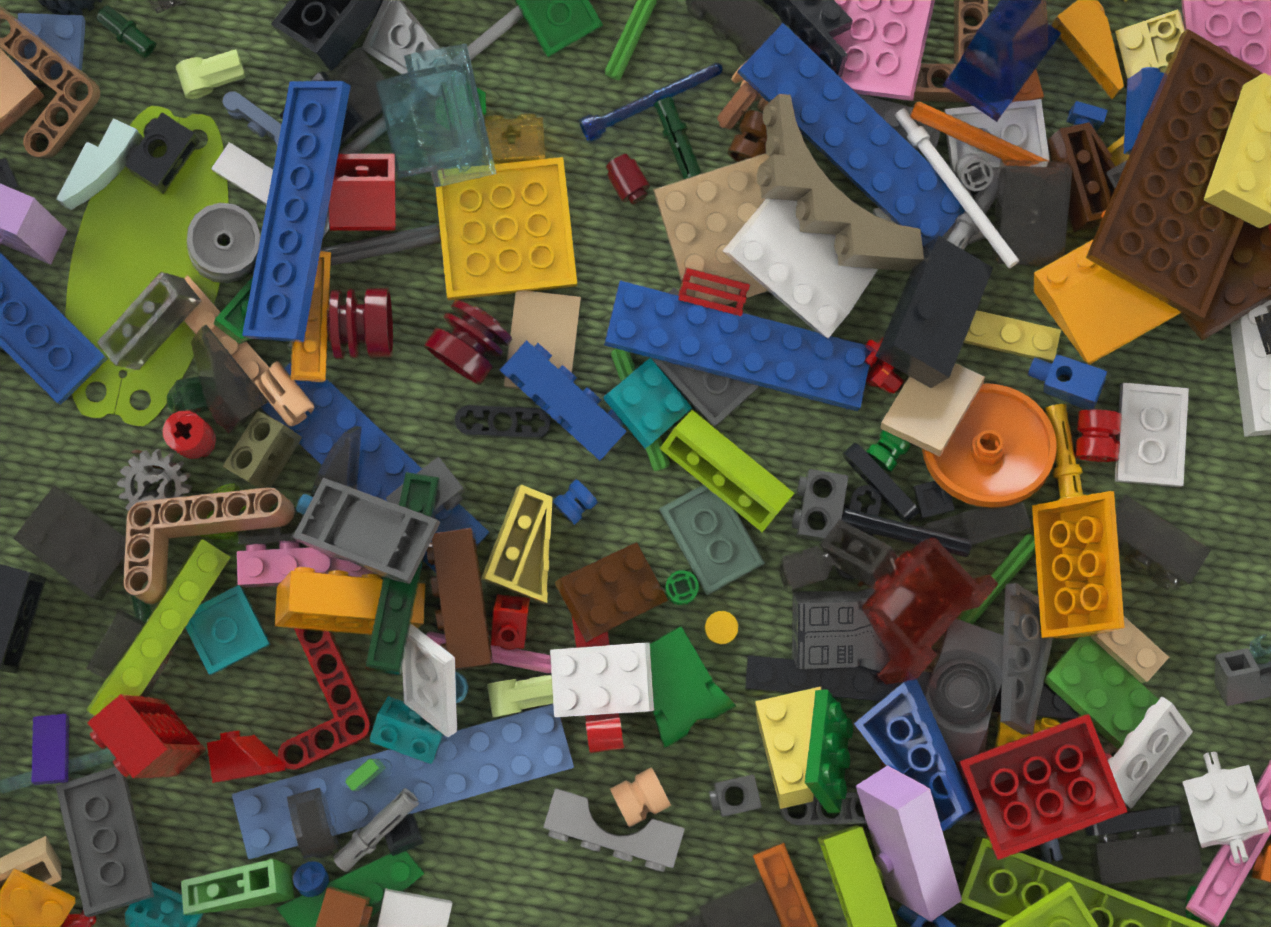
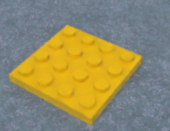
M563 157L434 171L448 300L577 286Z

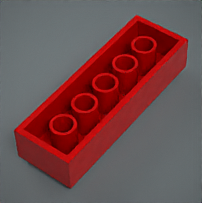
M120 694L87 722L93 730L89 733L93 741L101 749L108 748L116 757L112 761L113 764L126 778L129 775L132 778L176 777L206 751L205 747L164 699Z

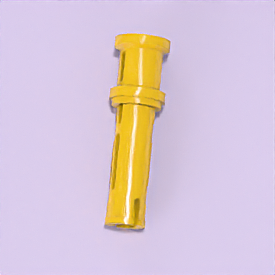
M1056 404L1045 408L1056 436V468L1053 469L1054 472L1052 474L1053 478L1057 479L1060 498L1057 501L1086 496V494H1083L1080 474L1083 473L1082 467L1076 464L1066 404Z

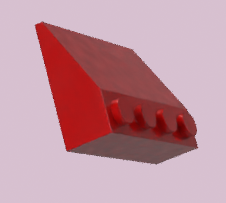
M1089 714L1076 717L956 762L997 860L1128 812Z

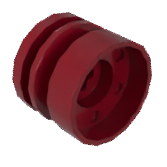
M389 288L366 289L364 304H358L354 289H348L346 304H344L341 290L331 291L330 303L327 309V333L335 359H344L346 344L349 347L350 357L357 359L361 343L366 344L367 353L370 358L392 357L393 314Z
M455 300L451 308L461 319L446 313L444 320L453 329L452 332L449 333L443 329L435 328L424 344V347L446 366L469 381L481 385L493 368L491 363L483 356L485 352L501 357L503 351L493 341L508 346L513 339L491 315L476 306H471L461 300Z

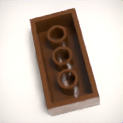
M472 528L435 533L426 551L428 562L431 565H435L437 576H431L433 597L440 598L441 609L435 610L438 630L445 632L446 643L440 644V646L455 657V671L494 665L475 533Z

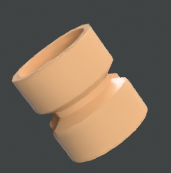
M652 767L635 775L633 783L626 780L610 788L629 828L645 820L648 812L657 814L671 806Z

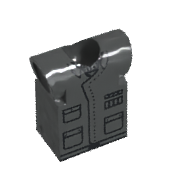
M876 586L857 593L853 591L792 592V657L797 669L863 666L877 671H890L891 642L886 637L885 632L892 617V587Z

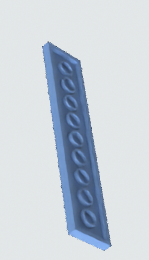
M554 704L461 729L450 737L444 735L432 764L390 749L233 793L232 798L249 860L365 827L404 788L410 790L418 799L417 802H419V805L410 812L412 814L572 769L574 765L561 718L554 717ZM368 759H379L386 769L363 789L352 791L345 783V779Z

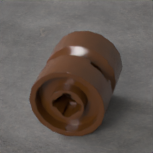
M748 110L739 126L741 134L735 135L727 152L737 162L766 153L767 131L766 125L763 123V113Z

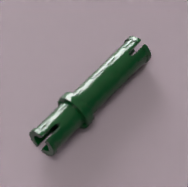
M673 97L657 101L654 107L664 128L662 135L664 139L669 141L683 180L702 174L686 134L688 130L687 125L681 121Z

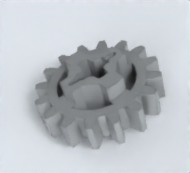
M156 449L152 457H150L147 450L140 453V460L133 456L128 460L131 467L124 466L120 471L126 478H122L117 482L118 486L125 488V491L119 495V498H128L129 500L125 509L128 511L134 504L141 501L186 497L184 494L189 493L192 490V486L184 482L191 476L190 473H182L180 471L184 462L180 461L174 464L172 462L174 454L169 453L163 458L160 449ZM152 465L160 466L165 470L154 469ZM161 478L164 479L158 488L152 489L149 493L146 492L152 483L158 482ZM134 479L138 483L137 493L134 486ZM172 479L175 482V492L172 490Z

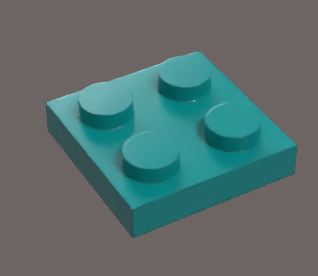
M652 358L646 360L603 397L644 448L651 445L692 409L691 405Z
M239 585L199 605L185 627L209 675H213L271 645L242 586Z

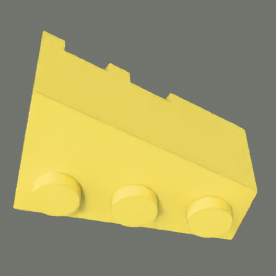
M524 485L516 488L481 580L537 602L547 603L549 540L552 516L551 496Z
M821 687L755 701L756 717L780 809L813 802L814 794L805 784L815 690H821Z

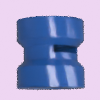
M575 479L569 485V490L564 495H558L552 503L575 525L582 519V513L586 509H592L598 504V501L580 481Z

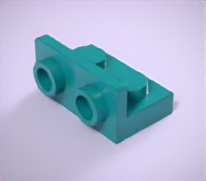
M388 696L377 714L370 742L432 764L444 735L408 707L404 701Z
M151 882L154 897L130 904L125 912V925L127 927H197L204 914H183L182 895L154 882Z

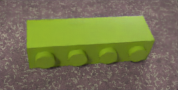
M693 410L673 429L660 447L664 453L761 532L768 527L795 494Z

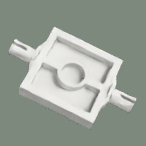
M1211 752L1214 764L1211 763L1209 753L1203 755L1208 773L1202 777L1182 781L1201 848L1216 844L1230 845L1234 863H1241L1237 850H1240L1242 860L1246 862L1249 858L1243 841L1251 836L1269 832L1250 766L1246 765L1230 770L1221 769L1217 752Z

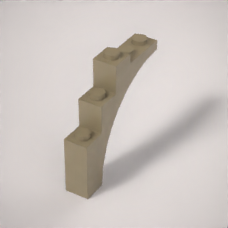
M778 94L764 107L763 123L766 125L767 131L766 153L769 158L758 167L757 183L761 189V198L797 201L796 217L799 220L800 232L835 235L834 249L838 256L839 266L909 271L922 262L924 255L921 229L897 225L877 217L855 204L834 186L819 168L804 143L795 119L791 95Z

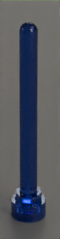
M720 63L711 64L601 117L598 114L595 116L587 115L579 119L581 130L589 143L602 138L601 134L606 132V128L653 107L661 99L674 97L720 75L723 72V67Z

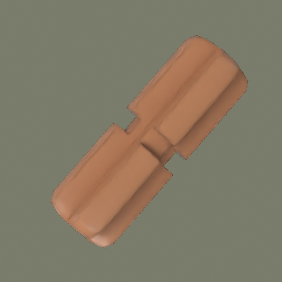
M749 83L742 84L731 101L728 102L718 115L717 120L720 122V127L732 129L758 97L759 93Z

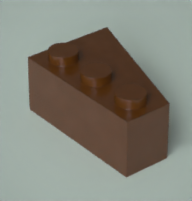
M1090 122L1061 128L1047 140V145L1052 162L1062 167L1058 182L1073 231L1078 232L1099 227L1102 221L1101 215L1107 209L1115 190L1106 174L1107 171L1116 167L1110 159L1113 156Z

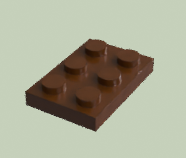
M637 542L554 582L586 642L668 601Z

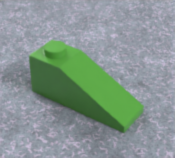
M275 859L181 881L183 914L185 915L260 907L294 899L291 865Z

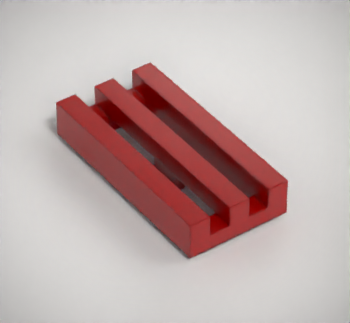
M686 267L678 300L742 316V309L746 302V294L749 291L750 284ZM693 276L739 288V295L689 282L690 277ZM687 289L737 302L736 306L732 307L690 296L686 292Z

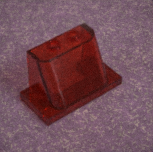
M935 537L926 539L911 551L908 550L901 554L894 562L896 568L890 575L885 574L874 584V593L862 606L864 614L891 658L877 675L886 685L917 679L937 656L931 649L934 643L962 611L978 608L998 585L990 574L972 578Z

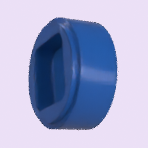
M311 861L304 863L296 870L293 876V883L301 895L314 897L326 889L329 883V875L322 864Z

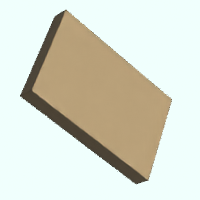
M534 291L516 292L510 334L513 340L509 344L507 361L527 340L533 346L539 343L552 355L549 361L558 369L563 365L572 373L581 297ZM505 376L504 387L520 389Z
M956 363L950 377L932 388L909 376L881 422L880 429L937 456H941L983 385L985 377Z

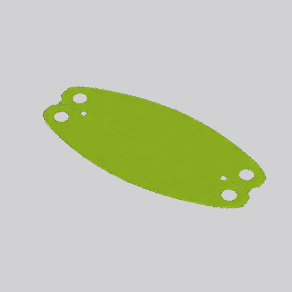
M160 106L146 108L133 120L130 126L137 129L144 138L145 126L153 118L157 119L161 112H163L190 131L199 129L207 134L208 142L203 148L193 151L164 194L131 174L124 167L105 188L89 199L73 249L66 296L65 317L108 358L72 393L78 410L82 415L91 418H102L107 414L119 415L125 423L133 426H145L159 415L177 389L199 347L201 339L163 296L188 275L208 299L215 304L220 283L201 276L191 264L187 250V233L192 219L203 208L217 203H228V182L211 169L224 151L220 131L215 121L210 116L203 114H191L186 118L180 117L179 120V117L174 116L169 109ZM167 146L157 147L153 152V157H162L167 151ZM223 240L222 244L219 245L226 246L227 240ZM121 370H125L127 372V376L125 378L119 377V372ZM92 382H101L106 387V396L99 402L90 401L86 396V388ZM137 390L147 391L151 397L150 405L144 410H136L130 404V397Z

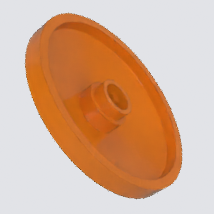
M983 384L941 456H937L923 448L922 453L931 476L947 493L971 505L995 508L1019 503L1032 496L1042 487L1053 467L1057 444L1051 421L1035 401L1022 392L1007 386Z

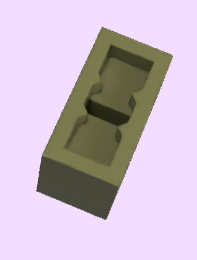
M258 410L222 467L258 489L271 488L302 437L284 424Z

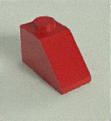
M240 730L220 733V740L207 742L212 783L285 771L284 763L255 735L241 737Z

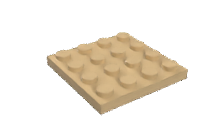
M767 153L653 189L681 282L687 267L750 284L749 291L746 294L747 298L768 291L723 252L725 247L766 199L761 198V189L757 183L758 167L769 158ZM693 276L690 277L689 281L739 295L740 291L739 288ZM687 289L686 292L687 295L725 305L736 302Z

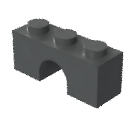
M1248 648L1215 655V685L1226 706L1271 697V661L1265 664H1257Z

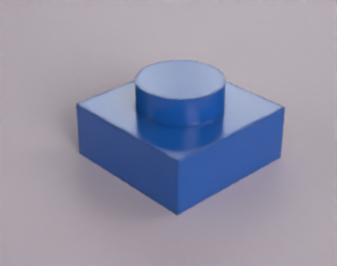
M1076 101L1069 110L1066 122L1072 123L1074 126L1090 122L1094 130L1098 131L1105 121L1107 110Z

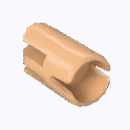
M276 361L254 384L288 426H295L307 418L306 411L313 412L314 404L294 380H290L291 376L282 364Z

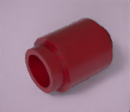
M623 154L606 165L608 170L607 177L622 202L630 201L631 204H635L648 195L646 191L649 189L650 184L635 159H631L628 154Z

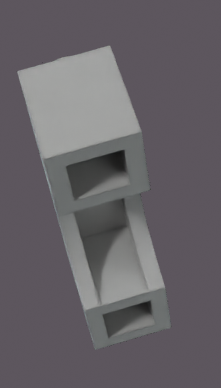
M555 788L543 828L550 830L549 837L565 842L568 841L569 836L581 839V847L600 852L601 846L613 849V856L629 862H632L633 856L645 859L646 867L661 872L665 871L666 866L674 867L685 830L683 827L651 818L642 829L629 835L611 834L598 826L592 818L587 797Z

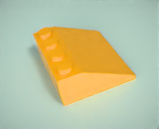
M1093 240L1034 272V293L1088 365L1182 313L1087 259L1086 256Z
M1114 491L1032 505L1041 638L1070 639L1094 636L1125 628Z

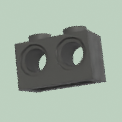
M809 469L806 477L800 476L797 496H802L801 508L794 509L791 528L797 529L796 537L832 544L838 541L848 475ZM816 482L826 483L830 488V495L826 498L817 497L813 492V484ZM819 514L825 521L824 528L819 531L811 529L807 523L809 515Z

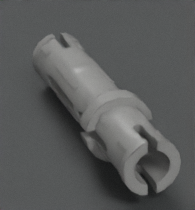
M995 167L992 168L993 179L990 185L984 190L977 191L973 197L985 215L1008 180L1007 174L1000 178L1004 171ZM966 211L958 215L955 220L956 226L947 241L963 250L972 236L977 235L980 231Z
M404 788L363 829H357L352 834L350 842L333 856L336 865L343 871L348 872L364 855L371 854L376 849V844L419 805L416 796L410 790Z

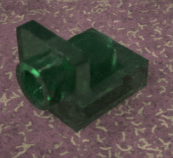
M213 374L176 380L167 394V406L172 413L178 411L199 413L220 409L223 405Z

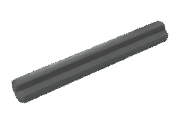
M433 224L321 248L320 251L331 252L330 266L440 243V229L438 225Z

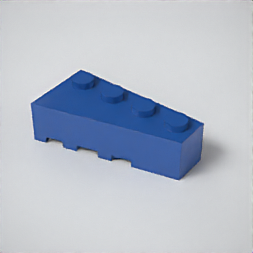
M526 340L500 371L601 461L627 432L622 427L624 423L612 409L606 413L598 406L601 399L588 387L582 391L573 382L577 377L565 366L562 365L558 369L549 361L552 355L539 343L533 346Z
M917 679L903 682L854 723L886 766L888 765L930 788L942 832L950 829L975 809Z

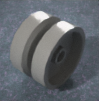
M217 203L206 206L194 216L188 227L187 250L191 264L201 276L213 282L231 283L241 280L255 267L260 232L256 221L246 210L235 204ZM223 240L229 241L227 246L219 245L222 244Z

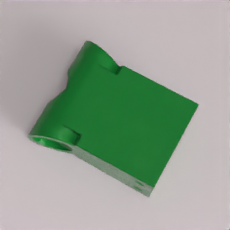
M682 626L650 643L654 711L652 713L664 749L687 736L690 728L697 720H714L736 707L734 702L713 682Z

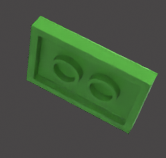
M1090 636L1076 638L1044 678V682L1081 716L1089 714L1094 728L1117 749L1122 747L1126 736L1134 731L1142 722L1147 710L1159 701L1153 693Z

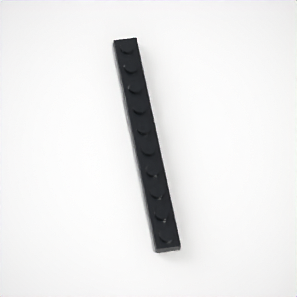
M748 655L745 689L794 693L821 687V690H829L833 697L882 701L903 682L917 679L924 694L932 672L892 668L890 671H877L863 666L797 669L794 659ZM1043 683L1037 716L1064 719L1078 717V713L1046 683ZM1002 684L992 712L1001 713Z

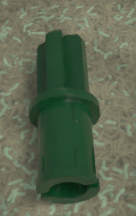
M105 5L98 11L97 21L116 35V40L119 43H126L143 59H146L153 53L157 43L136 28V23L133 20H126L109 5Z

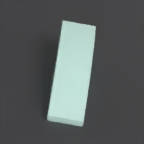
M113 118L98 147L86 142L57 200L65 208L72 210L105 188L125 167L127 162L126 156L129 150L134 145H139L143 137L138 130Z

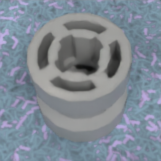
M971 153L962 156L955 166V175L969 190L981 191L992 182L993 169L982 157Z

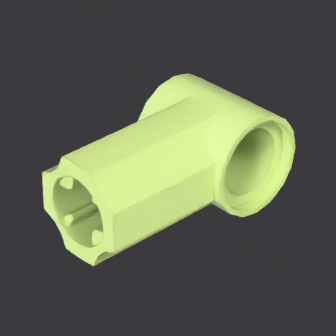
M236 49L207 59L201 57L189 58L176 65L179 80L187 99L202 98L210 94L215 87L246 78Z
M552 675L532 677L520 681L511 679L487 684L492 717L522 712L523 709L553 704Z

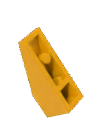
M1077 0L1056 17L1051 28L1110 98L1113 99L1122 90L1124 83L1108 18L1105 15L1103 6L1097 0Z

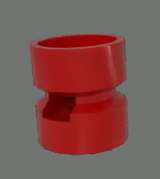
M1090 409L1079 411L1077 430L1082 433V436L1076 440L1075 458L1092 462L1118 461L1120 442L1115 439V436L1121 433L1122 414L1109 410Z

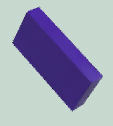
M67 714L33 717L31 783L42 785L68 782L69 716Z

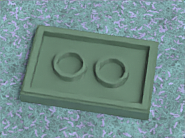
M701 485L659 508L706 596L765 564L737 512L705 485Z

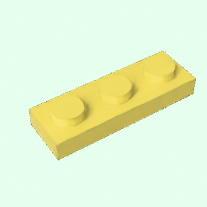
M976 310L963 343L1031 359L1036 357L1053 363L1061 330Z

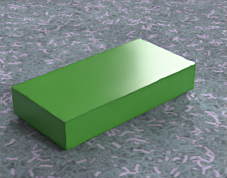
M368 759L345 779V783L352 791H359L386 767L379 759Z

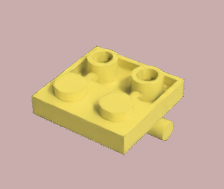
M1178 9L1115 31L1127 79L1145 67H1155L1160 69V72L1165 73L1181 33L1185 31L1181 13Z

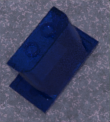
M1000 0L976 32L943 86L997 122L1061 35V32L1048 24L1047 0Z

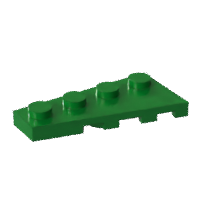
M408 851L392 856L390 853L329 882L326 889L317 896L305 897L302 895L276 909L291 927H315L326 890L332 886L369 897L368 906L373 907L371 915L373 917L381 910L385 888L403 892L424 875L425 872Z

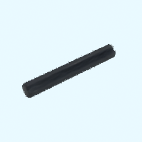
M845 509L842 514L841 525L844 527L962 557L970 555L972 547L970 539L851 509Z

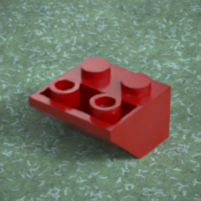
M338 154L329 201L330 231L396 230L395 154Z

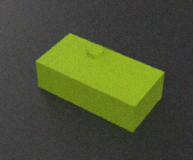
M853 825L818 837L848 927H897L882 885L884 879L881 870L876 862H874L863 827Z

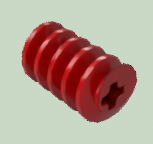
M178 411L172 414L163 426V438L166 444L185 458L199 459L207 457L215 447L216 434L213 428L196 413Z

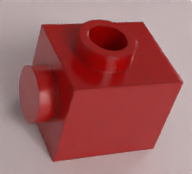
M497 594L493 610L491 646H499L506 650L524 649L528 628L530 598Z

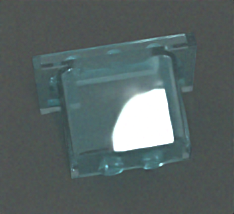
M467 43L405 55L408 73L376 82L392 154H395V167L398 179L431 172L434 186L440 187L496 174Z

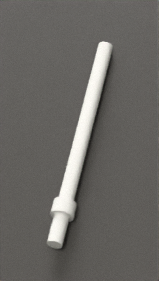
M905 108L899 110L895 117L908 133L907 139L915 149H920L1008 268L1015 266L1019 259L929 141L930 135L923 126L917 125Z

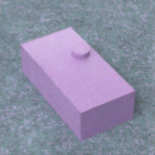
M0 184V244L51 265L67 229L35 198Z
M888 765L856 785L877 855L875 856V861L882 871L889 896L930 922L962 901L930 788Z

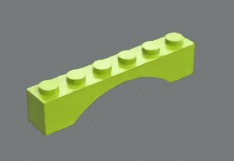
M199 539L166 590L165 595L86 709L88 712L95 716L120 694L134 696L142 694L231 558L230 556L203 539Z

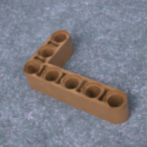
M954 0V64L921 63L913 101L972 102L981 96L988 82V0ZM964 17H974L978 25L969 26L964 21ZM964 48H974L978 52V56L974 58L967 56ZM936 77L943 79L946 87H935L931 79ZM964 79H974L978 83V88H968L964 84Z
M0 6V25L8 21L11 27L8 36L0 37V47L57 92L25 134L23 141L25 150L34 157H54L97 104L100 98L99 86ZM34 42L37 48L36 54L32 58L27 59L24 49L28 43ZM55 63H60L63 69L62 75L58 79L53 80L50 75V69ZM85 83L89 90L88 95L84 100L79 101L76 97V89L80 84ZM61 109H65L68 112V121L63 126H59L56 122V115ZM44 134L49 141L48 147L40 152L37 149L36 141L40 135Z
M259 488L138 502L130 508L127 515L124 588L128 593L146 604L157 603L166 592L168 543L170 538L285 526L294 517V505L274 488ZM278 502L277 508L270 512L271 507ZM246 506L244 513L239 515V511ZM214 510L213 515L207 519L208 514ZM183 513L181 519L176 522L177 517ZM151 517L150 522L145 525L147 519ZM150 548L149 553L143 558L146 550ZM149 580L146 588L142 590L143 584Z

